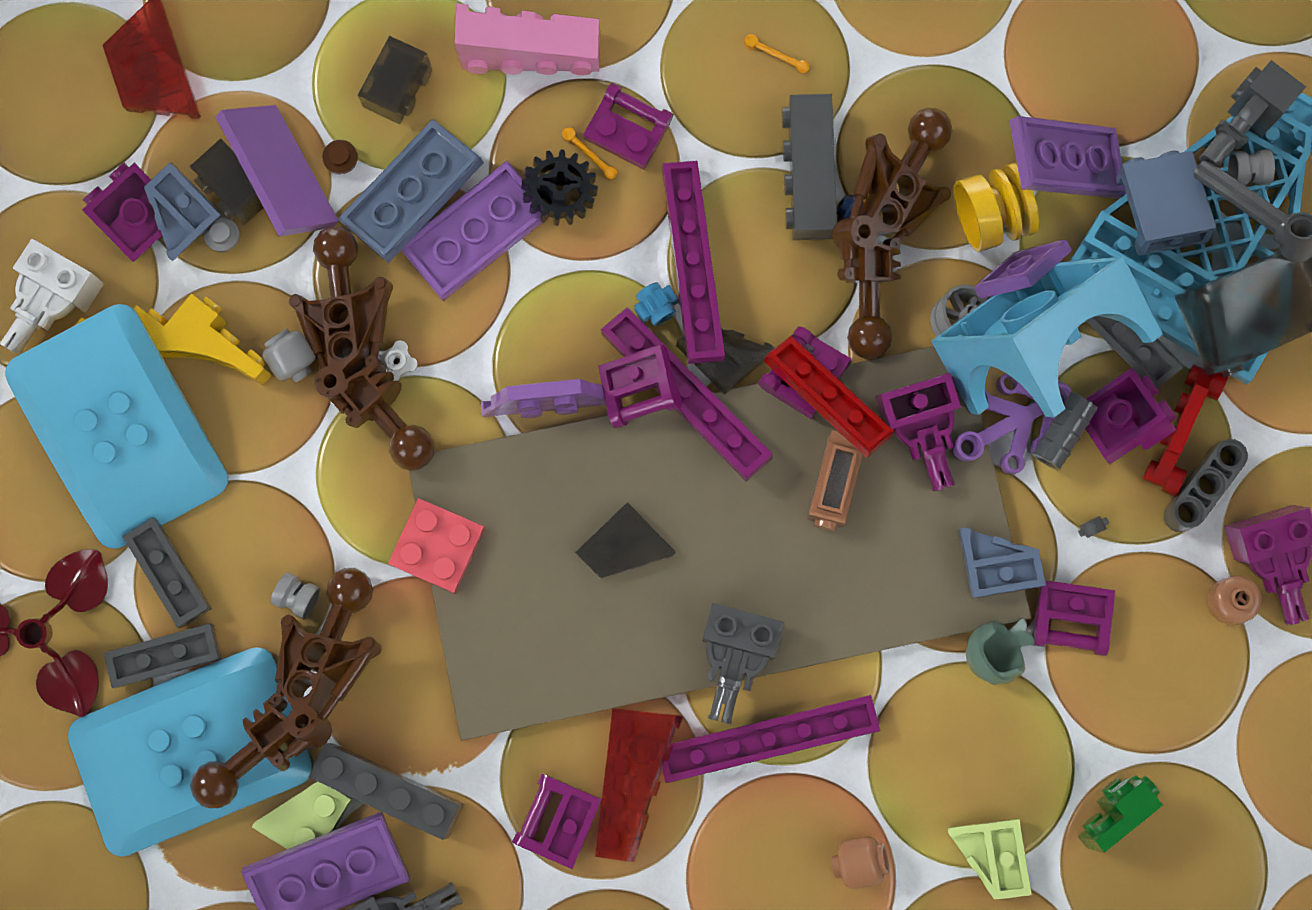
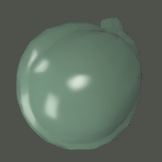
M1020 619L1009 630L999 621H991L974 630L968 640L966 660L971 671L978 678L993 685L1008 684L1024 673L1025 662L1020 648L1035 644L1033 635L1026 632V620Z

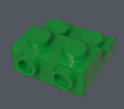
M1134 775L1130 779H1124L1123 781L1120 778L1113 780L1102 789L1104 796L1097 801L1106 814L1102 816L1101 813H1097L1083 824L1085 831L1078 837L1088 849L1105 853L1163 806L1156 797L1160 794L1158 788L1147 776H1143L1140 779L1137 775Z

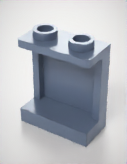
M1169 151L1156 158L1145 160L1143 157H1137L1122 164L1116 181L1118 186L1124 185L1136 224L1138 236L1134 245L1138 256L1208 243L1215 231L1216 224L1203 183L1194 177L1197 164L1193 151L1179 153V151Z

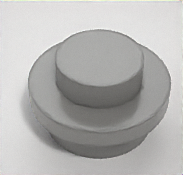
M219 217L204 232L206 244L216 252L230 251L237 245L240 238L237 225L231 219Z

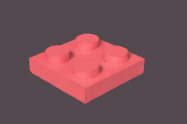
M418 498L388 564L456 594L485 527Z

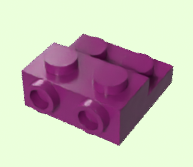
M124 162L109 175L113 180L104 190L97 186L83 199L87 205L82 211L134 262L162 236V233L158 229L154 218L153 206L149 203L144 188L151 179L135 162L130 167Z
M1130 368L1086 398L1098 409L1085 430L1109 465L1140 444L1146 451L1176 431V428L1171 423L1172 420L1177 418L1165 400L1157 403L1153 397L1159 393L1157 388L1147 375L1140 379L1133 368Z

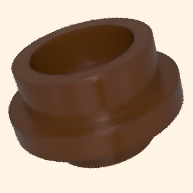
M334 140L325 147L322 158L324 165L330 172L340 175L354 169L358 161V154L350 142Z

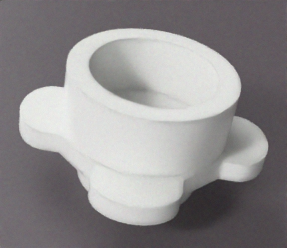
M401 340L396 341L392 348L386 351L381 350L378 354V358L386 365V372L393 373V381H398L400 377L406 376L409 372H414L418 366L417 360L412 358L407 351V343ZM395 358L400 359L399 364H394Z

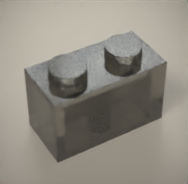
M389 35L358 93L363 108L401 124L404 116H409L412 113L416 104L415 95L420 86H425L430 79L432 67L427 53Z
M221 138L190 165V168L197 175L193 180L194 183L207 196L213 192L221 200L216 206L230 220L236 216L245 225L264 208L234 151Z

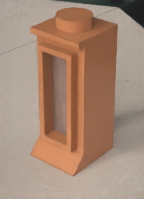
M831 430L827 440L807 519L815 521L814 527L832 532L835 531L836 527L843 528L846 523L863 455L842 434Z

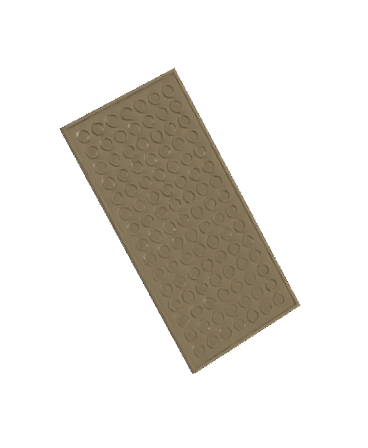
M929 347L850 364L840 381L882 419L876 395L947 374L948 371L935 348ZM783 379L780 381L781 384L787 388L789 387ZM759 384L713 393L773 454V459L747 482L676 410L668 411L667 409L630 420L626 426L614 428L607 415L434 452V456L428 465L417 470H409L415 503L420 498L485 527L456 594L431 584L461 741L717 686L721 669L717 670L715 682L707 680L711 666L706 655L707 643L702 641L712 603L784 622L775 659H769L765 669L756 677L971 632L991 621L1008 624L1017 622L1022 618L1024 620L1030 619L1031 615L1025 590L971 599L958 530L966 527L974 532L991 537L996 536L1013 543L989 444L984 446V452L978 459L969 462L959 460L954 455L952 448L946 449L945 456L955 485L933 491L922 457L912 460L909 447L901 443L893 433L892 438L868 458L862 455L846 523L843 528L836 527L834 532L814 527L815 521L809 520L807 517L831 430H837L818 412L811 420L767 393ZM956 386L955 389L961 408L953 410L955 419L954 427L950 434L952 442L962 433L968 431L979 433L985 429L981 413L979 415L970 414ZM963 441L961 450L965 454H969L970 445ZM835 451L822 505L839 509L853 457L852 454Z

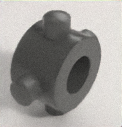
M1099 516L1080 525L1082 529L1078 530V533L1081 537L1086 535L1089 538L1106 530L1105 525H1108L1109 521L1106 517L1102 519Z

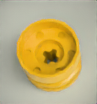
M1017 163L1007 164L1002 170L998 168L992 169L989 173L988 182L979 174L956 181L954 185V199L963 232L969 244L976 252L1000 246L1003 243L1004 233L1010 240L1015 241L1020 239L1022 235L1030 236L1036 234L1039 230V215L1033 190H1023L1021 188Z

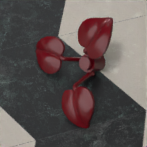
M95 549L81 550L69 554L55 563L50 569L45 580V590L49 596L60 600V602L48 613L43 614L41 618L24 620L17 629L8 628L11 616L6 607L0 603V656L4 655L9 649L8 635L16 636L19 644L25 648H40L43 653L51 656L55 662L45 664L38 672L36 679L37 692L47 705L79 717L85 716L95 702L99 687L98 670L94 661L80 650L70 651L61 658L55 650L49 647L48 643L53 635L49 621L66 604L74 611L86 612L99 606L105 599L108 591V576L102 554Z

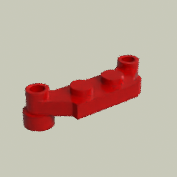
M1194 364L1191 366L1184 384L1191 386L1188 393L1182 391L1174 408V412L1179 413L1174 425L1176 431L1160 441V444L1165 445V448L1158 462L1152 459L1149 462L1143 476L1144 480L1162 487L1161 491L1176 497L1186 477L1187 470L1175 466L1184 449L1205 398L1218 400L1227 382L1228 374L1216 369L1211 372Z

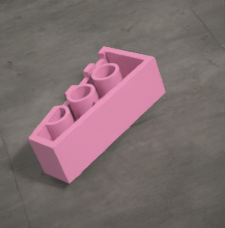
M456 3L454 44L463 70L474 74H484L488 70H502L506 74L536 71L543 75H553L557 71H571L575 75H589L591 72H599V19L554 14L550 17V20H543L541 15L531 11H521V14L517 16H507L500 13V8L486 7L485 13L469 11L468 4Z

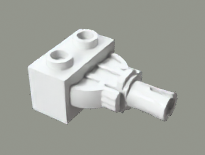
M31 239L13 266V269L20 273L15 287L17 298L10 307L11 310L16 312L15 316L17 318L2 341H0V345L20 355L36 329L39 330L41 327L48 331L54 320L67 316L75 307L86 313L104 283L91 272L36 240Z

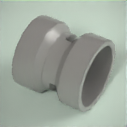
M1270 149L1257 150L1254 154H1248L1246 151H1232L1228 159V175L1244 186L1249 182H1254L1259 186L1270 185L1275 175V160Z
M286 572L273 591L271 604L281 609L287 607L292 610L294 616L305 620L315 607L321 588L312 583L304 584L299 581L298 576Z

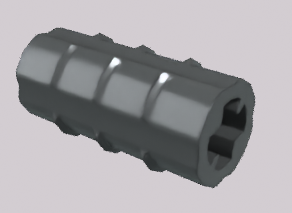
M1072 392L1064 402L1066 409L1058 414L1050 423L1049 428L1044 436L1041 437L1039 444L1032 453L1037 460L1057 471L1060 470L1067 457L1071 455L1070 452L1080 440V436L1090 424V420L1098 409L1092 402Z

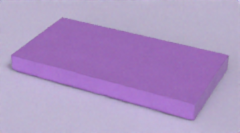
M276 105L221 110L217 114L216 119L279 236L323 230L328 227H334L339 222Z
M1017 116L1009 120L1020 183L1023 190L1121 198L1126 194L1124 185L1118 186L1116 181L1122 166L1116 128Z
M508 161L504 162L428 222L401 250L442 301H445L543 223L541 222L540 211L535 214L529 212L532 202H523V193L525 192L521 189L523 178Z
M382 811L244 866L241 871L258 910H339L410 881V875Z

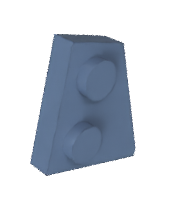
M172 162L168 163L144 186L149 203L153 206L155 212V221L158 229L161 230L167 248V256L171 261H174L222 215Z
M966 527L958 530L971 599L1046 586L1039 549L1023 544L1017 545L1003 538L974 532Z

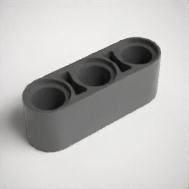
M1227 439L1207 451L1181 486L1176 497L1172 498L1164 510V521L1171 530L1184 532L1199 526L1205 520L1248 460L1247 449L1240 441ZM1221 450H1226L1231 454L1233 458L1231 466H1227L1221 461ZM1200 478H1205L1211 483V494H1206L1200 489ZM1179 505L1185 506L1190 510L1191 520L1189 523L1179 518Z

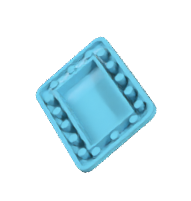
M123 304L113 305L20 354L8 363L5 377L15 398L67 490L102 545L114 549L127 545L123 536L151 518H156L162 526L216 497L226 489L228 474L139 315L130 306Z
M258 647L245 650L108 705L73 722L68 732L69 744L104 844L109 852L121 857L134 854L295 788L309 780V775L313 768V760L307 748L297 757L293 756L289 759L290 766L286 771H280L267 758H264L239 779L237 795L230 804L222 808L203 807L192 795L190 788L192 776L201 765L209 761L225 763L252 741L244 729L243 719L247 717L252 722H255L253 711L258 709L264 714L263 703L273 694H276L278 683L275 682L277 664L269 651ZM289 702L282 712L287 717L293 710Z

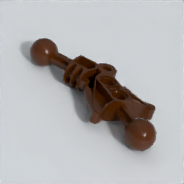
M924 108L910 119L908 134L911 144L902 160L891 152L885 135L879 133L866 138V154L853 194L856 198L850 218L838 221L832 231L834 243L841 249V260H844V268L838 270V278L846 281V283H859V318L849 327L847 339L850 349L857 356L864 359L872 360L879 358L891 347V327L880 317V283L901 279V275L893 272V268L901 267V263L892 259V256L901 254L900 241L905 236L909 237L940 204L951 197V191L948 187H934L918 175L929 152L941 150L950 141L952 135L951 120L945 112L937 108ZM880 211H881L882 214H883V221L881 220V217H880ZM896 233L893 238L884 240L883 244L876 242L878 236Z
M328 227L320 231L315 238L313 252L318 263L328 271L331 298L309 301L298 294H294L289 299V304L296 311L304 336L316 356L320 368L315 378L316 389L321 395L328 397L341 414H346L345 420L347 425L359 428L368 420L372 422L375 420L391 439L389 452L395 464L402 469L410 471L420 469L428 465L433 458L435 443L427 430L416 425L407 426L390 405L398 397L402 384L400 381H393V373L386 372V365L378 358L379 346L383 344L387 306L393 290V284L384 277H377L366 289L352 293L349 266L357 258V242L349 230L342 227ZM348 309L347 319L340 323L339 317L341 313ZM317 327L324 332L326 351L324 349ZM352 343L353 350L351 354L344 358L343 352L345 347ZM326 352H327L328 366H327V363H326V360H325V357H324V354H325Z
M343 568L333 574L328 582L326 591L332 606L320 635L306 632L301 623L292 615H285L281 619L282 642L275 682L278 683L276 694H273L263 703L264 714L258 709L253 711L255 722H252L247 717L243 719L244 729L251 738V742L225 763L209 761L201 765L193 774L190 788L194 799L201 806L222 808L230 804L237 795L239 779L264 758H267L280 771H286L290 766L289 759L291 757H297L308 747L318 748L328 742L331 737L332 726L327 718L339 700H344L369 661L378 656L382 651V646L373 637L369 636L354 642L341 641L351 614L366 608L372 599L373 587L366 573L356 568ZM326 653L324 659L318 662L319 657ZM312 686L310 693L304 696L305 691ZM289 702L293 710L287 717L282 712Z

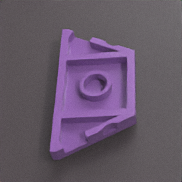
M575 379L507 386L501 392L492 395L491 401L481 402L482 417L521 413V418H536L542 416V411L556 410V414L566 415L577 413V408L606 405L602 385L589 383V381Z

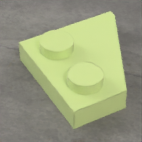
M316 782L254 822L252 828L284 848L289 849L334 831L353 798L320 782Z
M1019 819L948 827L950 837L957 844L994 900L1032 895Z

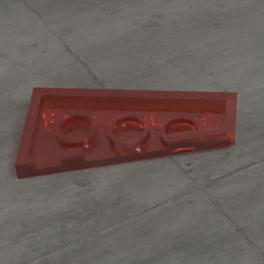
M612 708L595 857L627 862L635 861L649 819L647 812L652 797L657 796L661 784L658 779L664 761L669 760L673 748L670 744L675 729L680 728L683 716Z

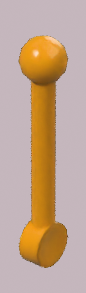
M749 34L745 37L744 43L747 49L757 48L797 67L798 72L802 74L810 70V64L807 60L798 61L759 42L754 34Z
M567 127L562 131L564 141L575 144L604 171V176L607 179L613 180L617 177V169L613 166H608L576 137V132L573 128Z

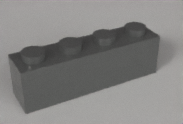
M832 94L790 95L788 107H782V128H789V141H783V161L790 162V174L784 175L785 195H791V208L785 209L786 229H792V240L833 239L832 231L837 223Z
M334 743L323 745L309 775V778L442 840L449 838L464 805L453 798Z

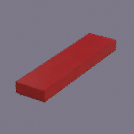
M792 336L788 337L765 356L764 362L866 458L892 438L894 430Z

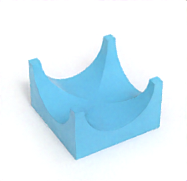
M1120 256L1060 262L1032 287L992 296L931 342L948 373H951L953 382L970 414L979 415L989 407L985 396V381L988 370L992 366L1007 373L1020 383L1037 402L1045 417H1056L1066 409L1058 386V367L1061 353L1065 345H1072L1081 338L1077 327L1094 316H1102L1119 321L1131 328L1143 343L1154 342L1163 333L1124 257Z

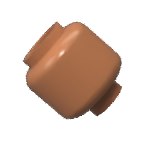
M1230 576L1216 582L1210 588L1207 604L1212 616L1219 622L1234 625L1252 620L1260 611L1262 598L1257 585L1250 579L1242 576Z
M872 837L842 841L838 848V855L832 856L835 877L842 878L845 885L850 889L880 885L884 875L889 874L886 848L884 844H878Z

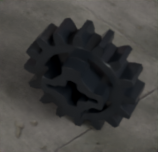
M561 149L559 156L553 157L549 150L546 151L544 161L537 156L534 157V168L526 166V179H522L521 189L525 191L523 193V202H532L529 212L535 214L540 211L541 222L544 223L551 217L553 218L554 225L558 226L560 219L565 218L567 223L572 225L575 214L583 219L586 215L585 207L593 208L595 199L592 197L597 196L598 186L594 185L596 173H587L590 164L588 161L581 164L577 163V153H574L571 158H566L564 149ZM556 185L563 186V190H556Z

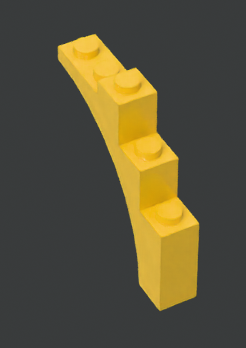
M191 293L169 321L153 308H150L146 313L139 306H135L134 310L139 315L163 359L191 358L215 362L243 373L262 386L272 376L263 368L266 362L262 357L251 349L245 354L236 347L240 341L223 328L227 322L219 315L222 309L205 296L201 301ZM81 317V319L76 323V325L86 319Z

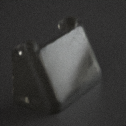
M1280 250L1268 257L1221 278L1211 280L1196 289L1191 288L1174 296L1207 375L1221 372L1223 377L1236 374L1244 370L1242 363L1312 332V257L1304 262H1293L1283 257Z

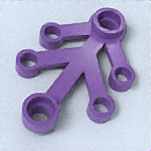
M1007 373L997 379L996 388L1002 395L1008 396L1013 393H1019L1034 399L1020 383ZM1005 378L1012 381V390H1008L1004 386ZM1058 381L1060 395L1064 404L1069 394L1073 393L1068 385ZM985 390L986 400L989 405L986 410L1007 416V418L979 433L968 431L958 435L953 441V453L961 461H973L983 454L985 445L1014 430L1009 453L1001 458L1000 466L1006 474L1019 473L1025 466L1023 456L1033 420L1044 413L1037 402L1025 407L992 396ZM1044 415L1040 436L1033 439L1030 443L1031 453L1034 452L1041 437L1044 436L1055 417H1045ZM963 441L970 445L969 454H965L961 450ZM1010 457L1017 461L1016 469L1009 467L1008 460Z

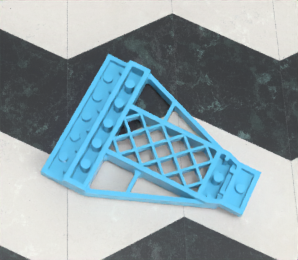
M1304 93L1297 97L1287 111L1261 138L1249 129L1244 134L1249 140L1241 148L1248 154H1254L1257 150L1270 149L1272 151L1279 180L1273 181L1270 185L1259 186L1255 184V186L1247 188L1254 193L1257 192L1260 197L1278 209L1288 194L1290 198L1288 216L1292 213L1300 212L1305 166L1311 152L1312 98ZM1231 116L1226 121L1230 123L1234 117ZM1215 129L1184 152L1193 151V154H1195L1201 148H1208L1216 137ZM1229 156L1223 161L1224 168H1220L1227 174ZM1204 185L1221 244L1206 248L1204 243L1197 244V250L1181 253L1180 248L1138 256L1134 245L1138 231L1111 216L1129 202L1127 194L1104 211H1101L1070 261L1123 256L1163 333L1162 336L1246 385L1250 383L1267 353L1274 348L1290 320L1287 318L1294 262L1277 255L1260 244V239L1267 228L1258 222L1252 231L1249 221L1252 217L1237 207L1238 215L1222 218L1218 201L1225 200V198L1215 194V191ZM1278 187L1271 201H1269L1266 190ZM1240 221L1245 238L1230 242L1225 224ZM1244 245L1235 261L1232 248ZM1223 250L1228 268L1212 271L1207 254ZM1251 255H1255L1281 270L1276 311L1234 287L1236 280ZM1199 256L1202 268L1188 261L1187 258ZM1227 275L1224 281L1218 278V276Z

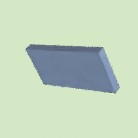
M432 119L342 213L338 220L389 264L484 162L480 156Z

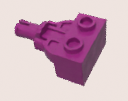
M951 373L876 395L882 420L894 430L898 440L909 447L912 460L921 457L924 460L932 484V490L938 491L944 489V487L954 486L955 482L948 466L945 450L954 447L950 435L955 419L953 410L961 408Z
M1290 505L1225 525L1234 560L1247 563L1250 570L1262 579L1265 592H1276L1278 594L1285 617V624L1300 623L1299 619L1302 622L1309 620L1310 618L1307 614L1300 589L1303 588V583L1310 581L1307 573L1312 545V514L1310 507Z

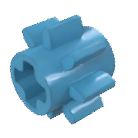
M655 282L636 294L639 303L634 305V310L643 324L651 320L654 326H659L677 313L673 306L678 303V298L670 285L662 289L659 283Z

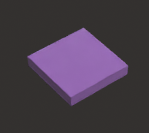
M1059 240L1013 252L981 280L974 289L978 297L982 299L1032 287L1072 250L1067 240Z

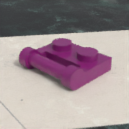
M611 83L586 128L583 138L645 170L667 131L674 114L666 109L660 111L622 92V87ZM617 104L655 123L652 132L612 112L614 105Z
M798 326L791 335L805 349L812 352V355L839 380L850 366L851 358L814 337L806 328ZM773 370L769 374L765 373L758 384L763 390L811 420L814 418L817 411L790 386L787 388L781 384L782 378Z
M657 345L598 366L609 420L614 428L626 426L630 420L663 409L672 411L681 407V397L675 387L666 346ZM659 386L660 396L623 407L621 398Z
M1045 580L1046 586L1039 587L1036 620L1033 629L1035 644L1033 646L1045 647L1046 644L1092 650L1095 655L1107 656L1110 646L1115 590ZM1049 619L1097 626L1096 636L1048 630Z
M541 773L537 782L540 787L520 833L516 832L512 843L573 869L602 799ZM554 791L563 795L542 843L533 838Z

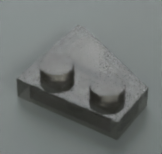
M721 328L725 352L724 361L694 363V365L725 395L763 363L765 356L775 347L766 342L764 346L744 339L745 334ZM683 335L677 340L676 347L687 357Z
M628 502L575 552L601 580L662 559L672 558L676 554L675 550Z

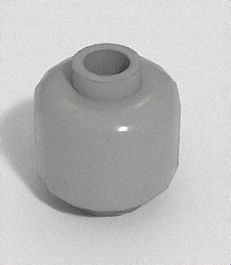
M287 328L264 343L266 349L262 357L278 380L286 381L292 378L296 383L313 372L309 365L315 361L316 356L301 332H290Z

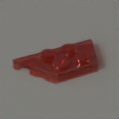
M148 0L102 45L122 106L128 112L144 113L151 111L157 115L170 116V113L188 115L194 119L200 118L201 114L162 0Z

